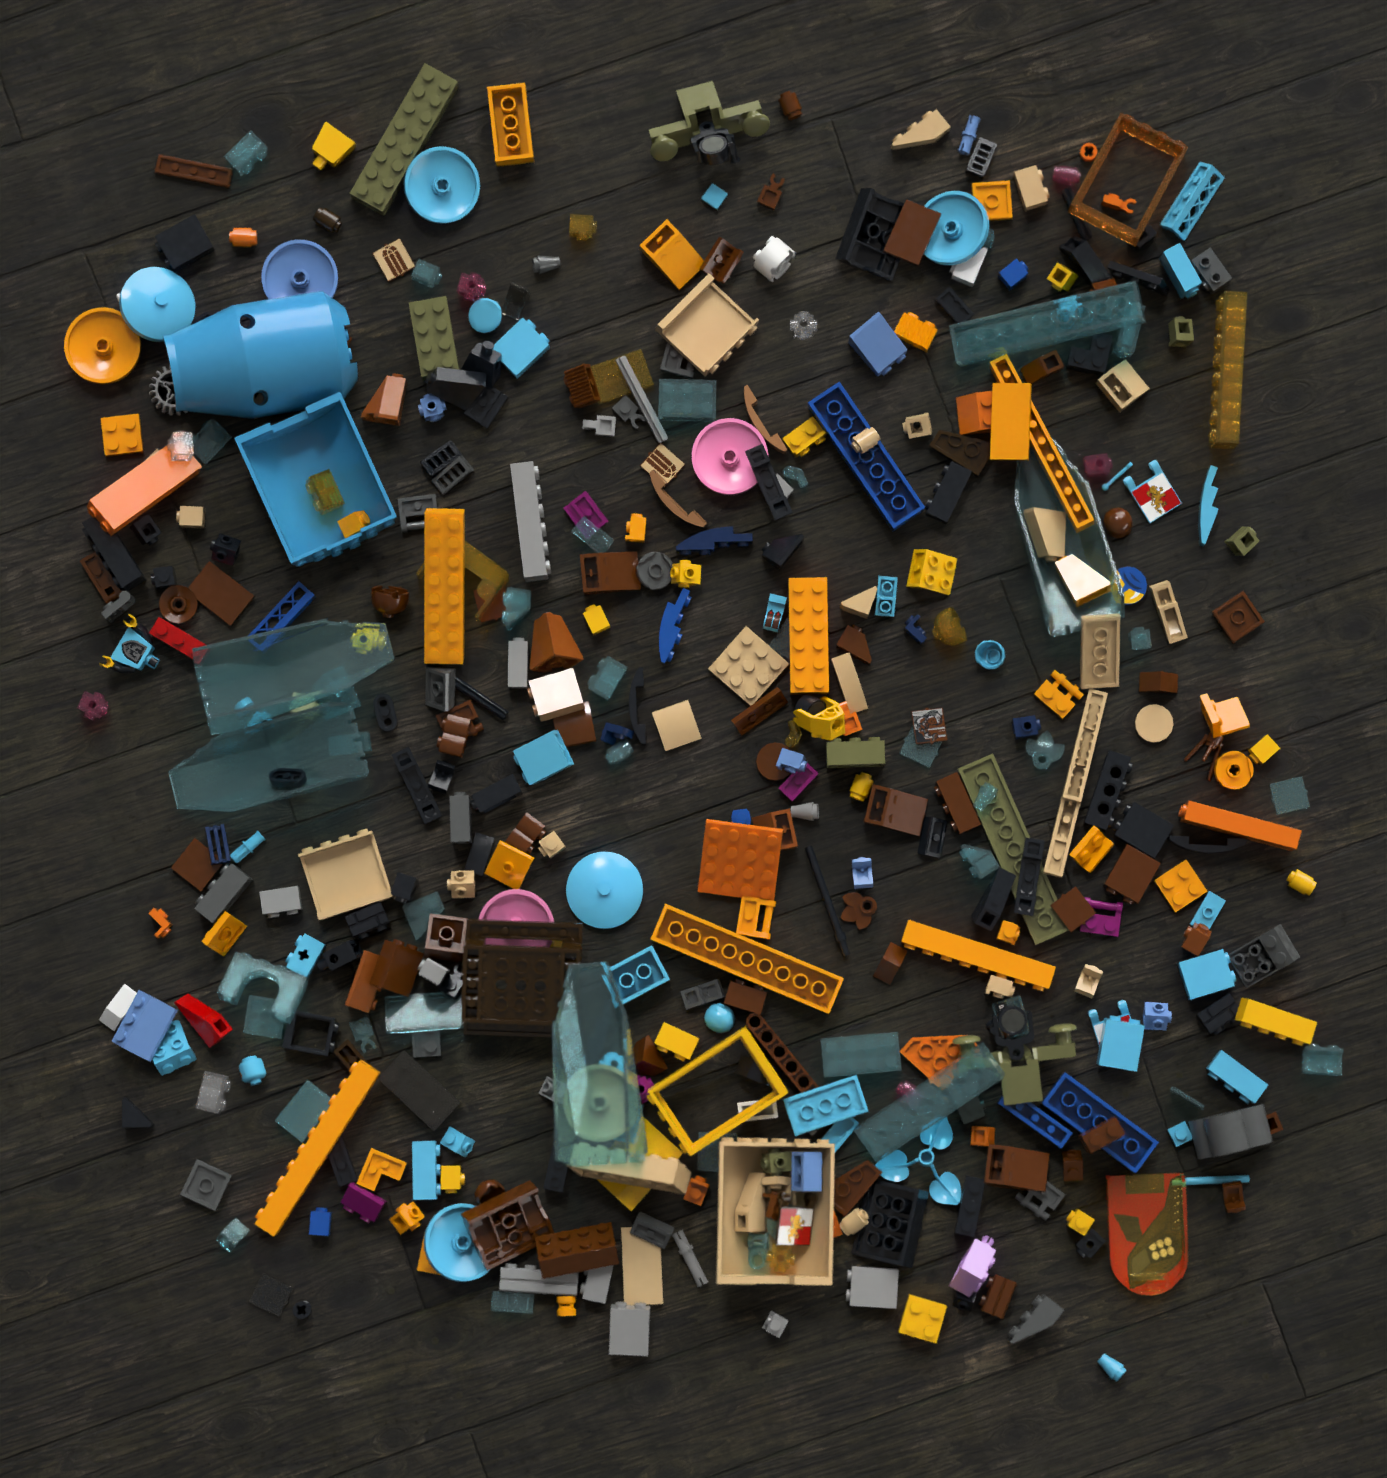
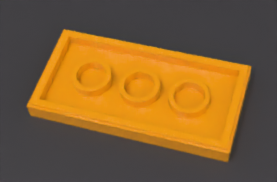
M993 383L990 460H1029L1031 383Z

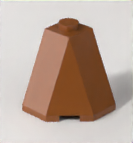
M395 373L392 376L387 375L362 412L361 419L363 421L400 426L407 386L406 378H403L401 374Z
M547 612L534 621L530 670L547 673L552 672V668L562 666L564 669L572 668L583 660V656L562 616Z

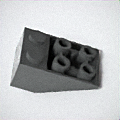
M1281 924L1228 954L1230 962L1246 988L1300 958Z
M1037 1295L1031 1303L1033 1305L1029 1312L1026 1310L1019 1318L1021 1323L1017 1327L1013 1326L1007 1335L1010 1337L1007 1340L1013 1344L1053 1326L1064 1309L1046 1295Z

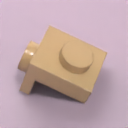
M1085 964L1074 991L1093 998L1103 971L1099 970L1096 966Z

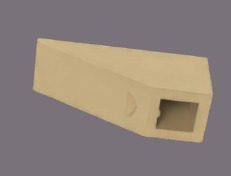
M937 109L934 112L928 111L923 115L921 122L918 124L914 122L907 128L908 132L904 135L899 134L892 140L891 149L896 150L935 143L950 131V125Z
M750 1172L735 1210V1231H765V1198L762 1197V1194L765 1193V1185H762V1177H765L764 1172Z

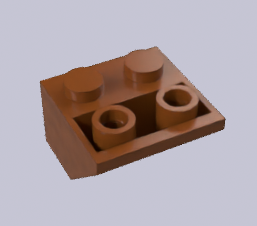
M790 808L752 818L753 825L783 829L780 851L798 847Z

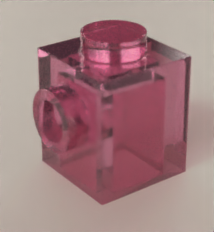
M1107 453L1084 456L1083 458L1086 478L1108 475L1110 469H1113L1112 459L1108 458Z

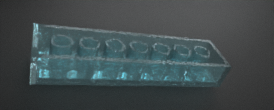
M982 1042L858 1125L854 1132L877 1163L1003 1079L1005 1073Z

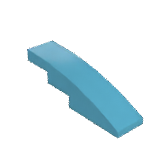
M1212 465L1208 468L1199 504L1198 531L1200 546L1206 544L1219 510L1212 506L1218 488L1211 486L1218 469Z

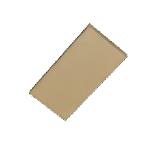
M1120 614L1081 616L1080 688L1119 687Z
M621 1227L624 1302L627 1305H634L637 1302L646 1303V1305L663 1304L661 1247L631 1234L632 1227Z

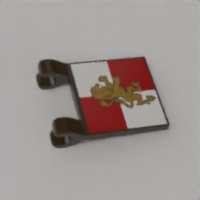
M779 1192L775 1245H810L813 1210L817 1202V1195L806 1192L804 1194L805 1206H788L791 1201V1195Z

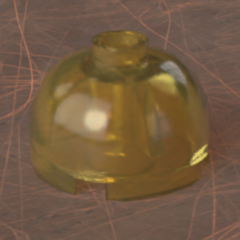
M953 607L946 608L938 613L934 619V629H932L935 639H940L943 644L948 646H956L967 641L965 629L961 627L959 622L961 620Z

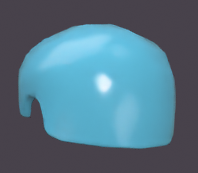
M993 640L981 642L975 650L976 662L985 669H997L1004 663L1006 658L1002 645Z
M721 1003L711 1005L706 1010L704 1016L706 1026L716 1033L730 1031L736 1019L733 1010Z

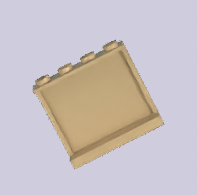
M710 274L658 323L655 330L705 377L709 373L713 374L719 368L718 364L722 360L726 361L732 355L731 351L735 347L738 349L745 342L744 338L748 334L751 336L758 327L756 325L759 321L758 318L753 320L713 283L715 278Z
M363 829L357 831L356 836H341L337 842L331 843V840L320 843L319 848L307 847L302 849V853L298 854L314 900L319 921L394 897L391 895L392 890L373 831Z

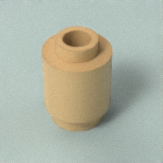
M873 427L870 429L866 428L852 438L851 446L856 453L860 452L863 454L877 445L881 438Z
M856 1208L842 1219L840 1228L846 1235H854L869 1223V1216L865 1210Z

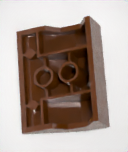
M530 1180L461 1213L469 1236L487 1271L536 1247L535 1237L554 1233L549 1217L538 1197L539 1190Z

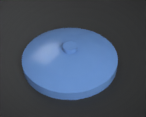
M291 240L277 246L266 258L262 269V286L268 299L323 291L333 298L338 285V272L333 258L322 246L308 240Z

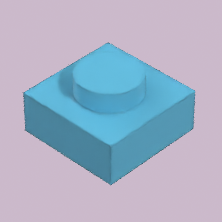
M1185 1121L1167 1129L1176 1147L1192 1139L1191 1132Z

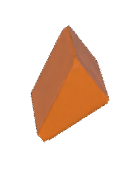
M972 1126L971 1145H994L995 1127Z

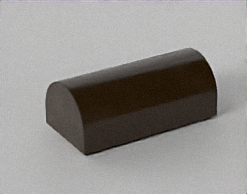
M348 1039L333 1051L348 1070H350L354 1062L358 1063L360 1060L369 1064Z

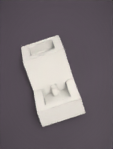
M124 984L106 1007L99 1020L115 1031L125 1017L137 993Z

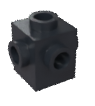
M219 534L216 540L213 539L210 546L212 551L211 559L233 566L239 555L241 540Z

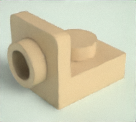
M762 1177V1185L770 1186V1189H773L774 1192H785L791 1195V1177Z

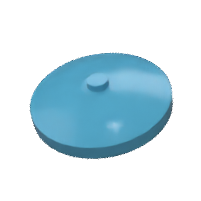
M433 147L417 155L408 166L404 177V192L409 205L420 217L434 223H450L461 219L472 210L479 196L480 179L475 165L465 154L450 147Z
M948 191L935 196L924 205V207L941 213L940 220L924 253L928 259L941 265H956L971 259L980 251L988 237L989 217L986 209L977 198L962 191Z
M161 267L141 269L134 273L122 287L119 298L121 315L127 326L135 334L146 340L164 342L163 336L171 335L186 328L193 321L195 315L193 293L186 281L171 270Z
M597 852L584 857L573 867L567 880L566 896L571 910L582 922L595 928L609 929L626 923L635 915L642 901L643 884L638 870L628 859L613 852Z
M454 1204L440 1210L430 1220L425 1231L424 1250L429 1263L441 1276L452 1281H472L490 1271L485 1269L461 1216V1213L476 1207L472 1204Z

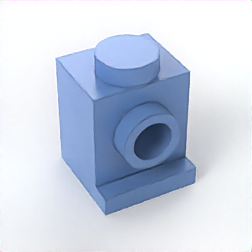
M782 748L776 767L781 771L784 767L785 771L793 774L796 771L801 773L805 771L807 761H805L806 758L803 754Z

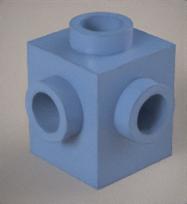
M430 393L424 395L423 399H420L421 405H418L420 416H424L426 421L434 422L444 417L443 410L447 409L443 399ZM435 404V407L433 409H429L428 405Z
M1145 1002L1143 1010L1144 1029L1166 1031L1167 1024L1171 1023L1172 1012L1168 1011V1003Z

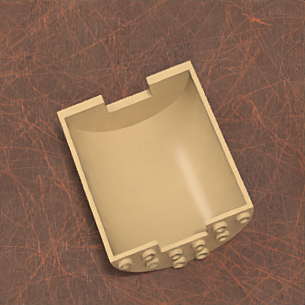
M722 1138V1141H719L716 1284L832 1285L835 1144H829V1140L817 1139V1143H810V1139H794V1142H787V1139L771 1138V1142H768V1138H737V1141H733L734 1138ZM780 1148V1152L791 1151V1160L792 1152H822V1191H791V1201L788 1205L805 1206L804 1194L806 1192L817 1195V1202L813 1210L810 1245H775L777 1222L766 1217L765 1231H735V1210L750 1172H763L761 1158L763 1153H769L768 1149ZM791 1171L782 1172V1177H791ZM765 1173V1177H771V1173ZM765 1185V1193L770 1194V1191H773V1189ZM765 1198V1214H766V1211H767V1208H768V1204H769V1201H770V1200H768V1199H766V1198Z

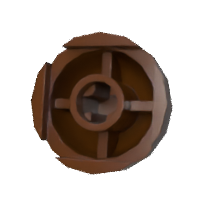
M374 586L371 589L373 608L377 612L382 613L383 617L393 618L394 615L400 614L406 609L410 592L401 587L389 586L386 589H382V586Z

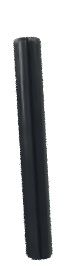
M427 664V665H426V667H440V668H444V667H442V666L439 665V664ZM455 675L456 689L500 719L504 720L508 715L506 709Z

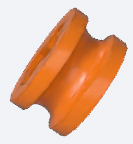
M1092 143L1084 144L1080 149V157L1087 162L1095 159L1097 155L1096 146ZM1085 148H1088V150L1091 148L1093 156H1085Z

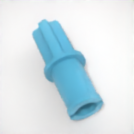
M256 831L248 840L242 841L243 844L232 852L230 857L235 863H238L250 852L253 853L252 850L266 839L259 831Z

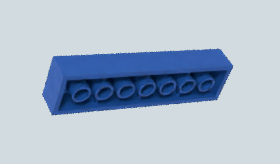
M840 381L808 402L807 407L822 429L827 432L828 438L892 532L925 510V506L880 440L877 445L863 454L860 452L856 453L851 446L854 436L871 427Z

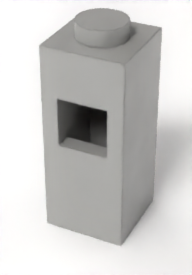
M513 638V641L508 643L509 689L528 688L529 643L524 641V638Z

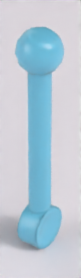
M1131 462L1128 463L1108 483L1102 484V490L1107 491L1109 486L1133 464Z

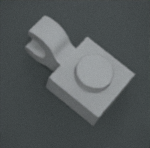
M597 415L596 421L583 420L582 429H595V435L614 437L616 417Z

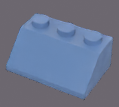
M138 990L112 1042L151 1062L178 1010Z

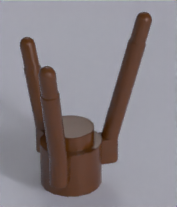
M1211 732L1209 735L1205 734L1203 739L1184 758V761H1188L1205 742V746L1208 749L1202 761L1207 759L1211 750H1216L1207 778L1208 781L1212 778L1216 759L1219 757L1220 750L1224 745L1222 744L1224 737L1213 738Z

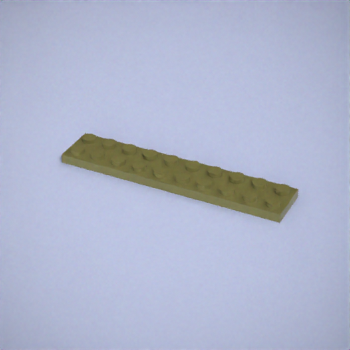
M990 754L957 770L1000 867L1016 875L1011 888L1013 897L1016 899L1025 838H1030L997 761L994 755ZM1042 863L1039 871L1034 915H1022L1035 945L1069 931L1050 906L1057 901V897L1047 875L1043 873Z

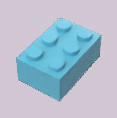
M652 945L601 972L618 1007L670 980Z

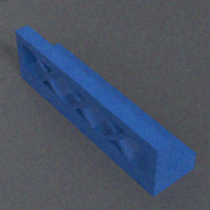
M298 581L247 638L265 653L316 596ZM299 587L306 592L300 600H294V593ZM284 603H292V608L288 613L281 614L282 605ZM271 617H279V622L275 627L268 628L269 619ZM258 631H266V636L260 643L253 638Z

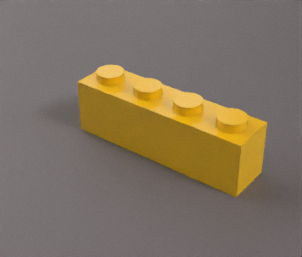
M1241 998L1235 1017L1236 1021L1241 1022L1240 1026L1249 1029L1254 1026L1258 1028V1032L1267 1035L1269 1032L1275 1033V1038L1285 1041L1287 1037L1292 1039L1293 1044L1303 1046L1304 1043L1311 1044L1317 1025L1315 1021L1246 998Z

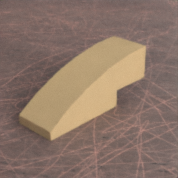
M1166 580L1149 586L1168 643L1171 644L1188 638L1170 582Z
M850 653L832 658L831 662L850 714L868 709Z

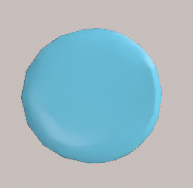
M488 298L475 301L469 310V322L472 328L478 332L488 333L493 331L501 322L502 310L500 305Z

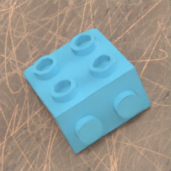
M179 1020L171 1022L152 1058L154 1065L162 1076L197 1060L195 1053L188 1044Z

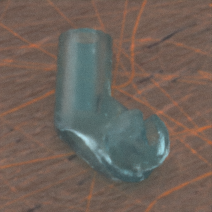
M794 466L784 468L783 475L797 480L800 488L809 485L802 469Z

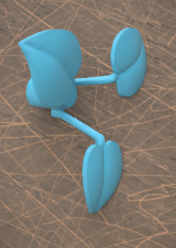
M946 1115L932 1118L921 1129V1142L930 1146L928 1149L922 1150L918 1158L907 1163L905 1153L893 1149L887 1151L875 1164L883 1172L880 1176L892 1182L905 1180L909 1176L908 1166L917 1162L923 1167L930 1166L937 1179L932 1181L929 1187L932 1199L937 1203L958 1205L960 1202L961 1185L958 1178L950 1172H944L939 1177L933 1165L934 1154L931 1151L934 1147L938 1150L945 1149L951 1144L953 1139L952 1129Z

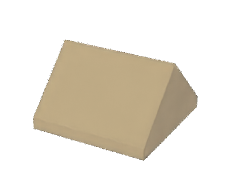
M874 586L842 601L840 604L841 610L867 619L877 587Z

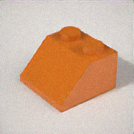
M992 391L976 392L956 397L960 435L990 433Z

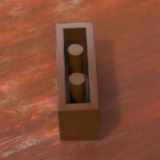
M958 772L935 782V792L944 801L942 807L945 814H950L952 821L950 825L954 832H958L960 835L981 825Z

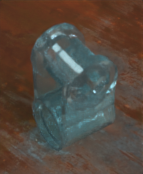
M765 1232V1234L748 1233V1263L753 1269H761L768 1264L769 1232ZM756 1255H760L763 1259L760 1266L754 1263Z

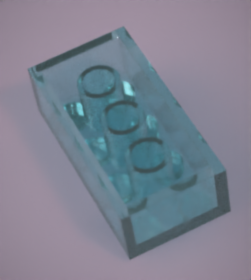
M898 1032L820 1039L824 1077L901 1071Z

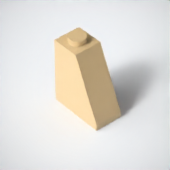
M1036 507L1023 510L1038 558H1044L1046 562H1057V559L1064 557L1066 512Z

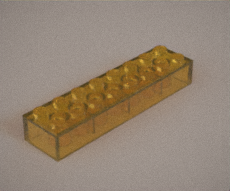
M1224 291L1216 301V311H1219V315L1215 319V330H1218V334L1214 338V349H1217V353L1213 356V367H1216V371L1212 375V386H1215V390L1211 394V405H1214V409L1210 412L1209 420L1210 424H1213L1208 438V442L1212 443L1211 448L1235 449L1239 444L1247 292Z

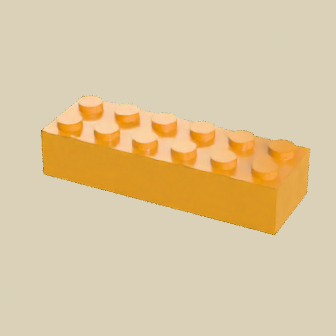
M827 577L789 578L790 695L829 694Z

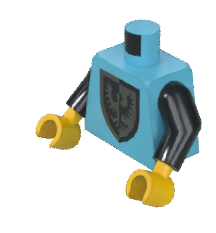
M128 614L132 621L127 623L123 620V623L128 626L125 634L111 657L102 656L107 659V663L105 665L99 663V665L119 673L142 671L145 664L155 669L160 659L151 655L155 649L152 646L153 639L148 629L136 621L134 616Z

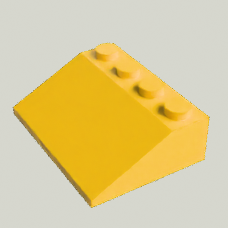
M643 1116L635 1144L616 1141L608 1149L614 1151L615 1148H619L631 1154L633 1151H637L650 1157V1154L661 1156V1159L668 1160V1157L678 1159L683 1154L678 1147ZM597 1179L631 1211L651 1190L650 1188Z

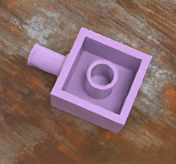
M983 1236L981 1241L974 1240L963 1256L950 1282V1287L968 1297L971 1296L973 1291L978 1292L981 1284L985 1282L989 1274L987 1273L995 1261L993 1255L996 1250L991 1248L994 1240L990 1238L989 1242L986 1243L989 1236Z

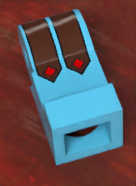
M770 593L763 629L778 632L787 597Z

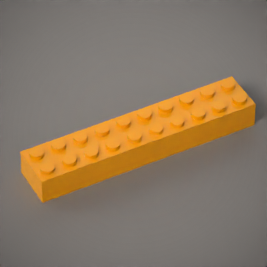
M665 904L651 937V940L826 1014L830 1013L844 979L668 904Z

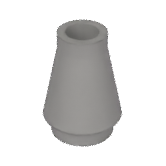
M811 802L791 806V817L810 821L819 819V804Z

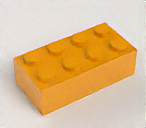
M525 83L487 87L496 166L534 162Z

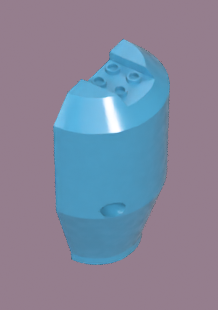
M323 291L232 305L171 335L163 336L172 373L176 412L190 411L254 419L305 410L306 406L338 392H341L345 400L358 380L357 362L350 363L352 353L347 345L349 340L348 331L344 329V326L350 325V321L345 307ZM242 317H246L250 321V325L247 328H243L240 324ZM255 393H260L263 396V401L260 404L255 403L253 400Z

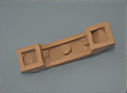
M744 386L745 407L752 425L760 432L768 445L778 452L785 454L787 452L786 446L778 433L770 437L753 409V406L757 404V399L749 386Z
M655 469L650 472L651 481L658 496L674 514L696 526L705 527L708 524L695 510L688 515L663 489L668 482Z

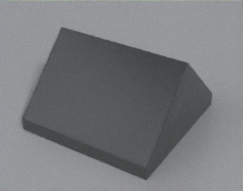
M426 667L425 705L442 711H449L455 706V668Z

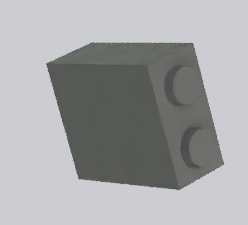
M454 792V796H450V835L452 844H472L471 797L465 792Z

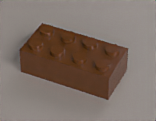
M611 1222L535 1237L542 1279L619 1264Z

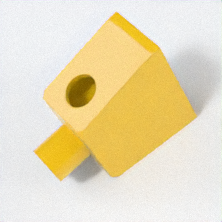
M325 122L312 147L313 152L317 155L312 165L320 171L326 163L336 167L356 148L355 142Z

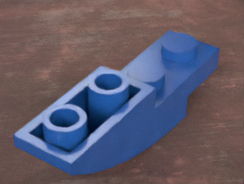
M685 588L682 589L675 605L670 602L667 603L662 617L659 632V652L661 664L663 665L667 661L671 662L675 653L672 649L675 644L678 645L683 636L680 634L681 628L675 625L676 623L680 624L684 616L681 613L684 606L688 607L692 598L689 596L690 591Z

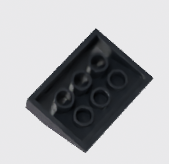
M876 1180L864 1194L861 1207L868 1214L869 1223L855 1234L851 1254L912 1268L929 1192Z

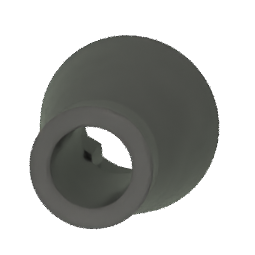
M537 255L535 258H532L533 272L542 274L560 268L559 256Z

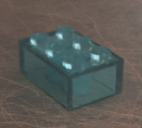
M659 379L658 419L667 421H716V380Z

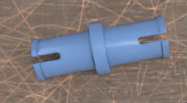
M972 115L968 117L966 128L962 131V140L958 149L960 154L965 155L966 153V155H969L973 140H976V131L981 120L976 116L972 118Z

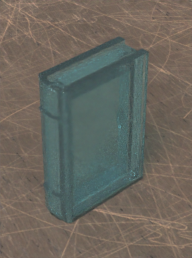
M307 1079L285 1108L280 1111L275 1121L300 1142H304L310 1130L320 1122L318 1118L323 1111L327 1112L330 1107L328 1102L331 1097Z

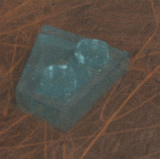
M438 891L402 906L415 940L420 939L428 929L430 913L441 915L445 910Z

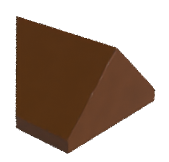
M649 1035L635 1043L628 1058L627 1074L656 1076L668 1069Z

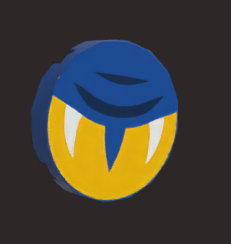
M1127 566L1118 569L1109 580L1111 584L1110 595L1120 604H1135L1146 593V578L1141 571L1134 567Z

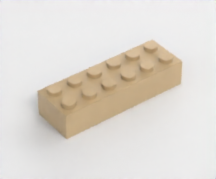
M580 1142L579 1145L572 1144L566 1165L581 1177L685 1195L691 1176V1171L676 1158L668 1157V1160L661 1159V1156L650 1154V1157L644 1156L641 1152L633 1151L631 1154L619 1148H615L613 1151L608 1150V1147L597 1145V1148L591 1147L590 1144Z

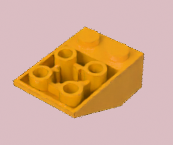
M667 219L639 245L640 251L679 290L700 271L699 268L704 262L683 235Z

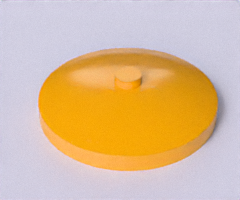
M105 307L94 308L80 314L69 326L64 340L65 356L71 368L83 379L97 384L114 383L126 377L136 366L141 354V338L127 326L120 311Z

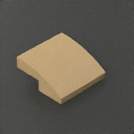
M688 700L652 712L665 751L702 739Z

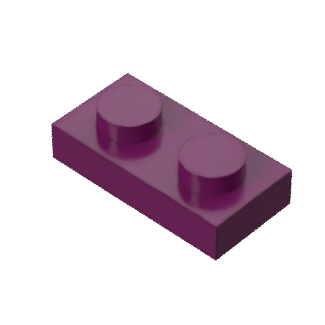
M807 763L804 772L796 771L795 774L792 773L778 789L793 802L819 773Z

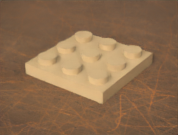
M745 626L708 670L751 706L763 695L789 663Z

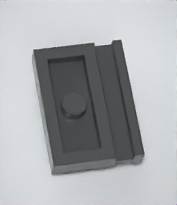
M439 1017L411 1019L413 1058L442 1056Z

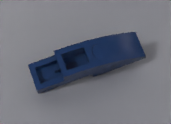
M733 526L714 528L684 540L676 546V552H680L682 556L691 555V552H699V555H711V552H714V544H718V547H730V544H737V547H748L749 544H752L753 537L752 534H733Z

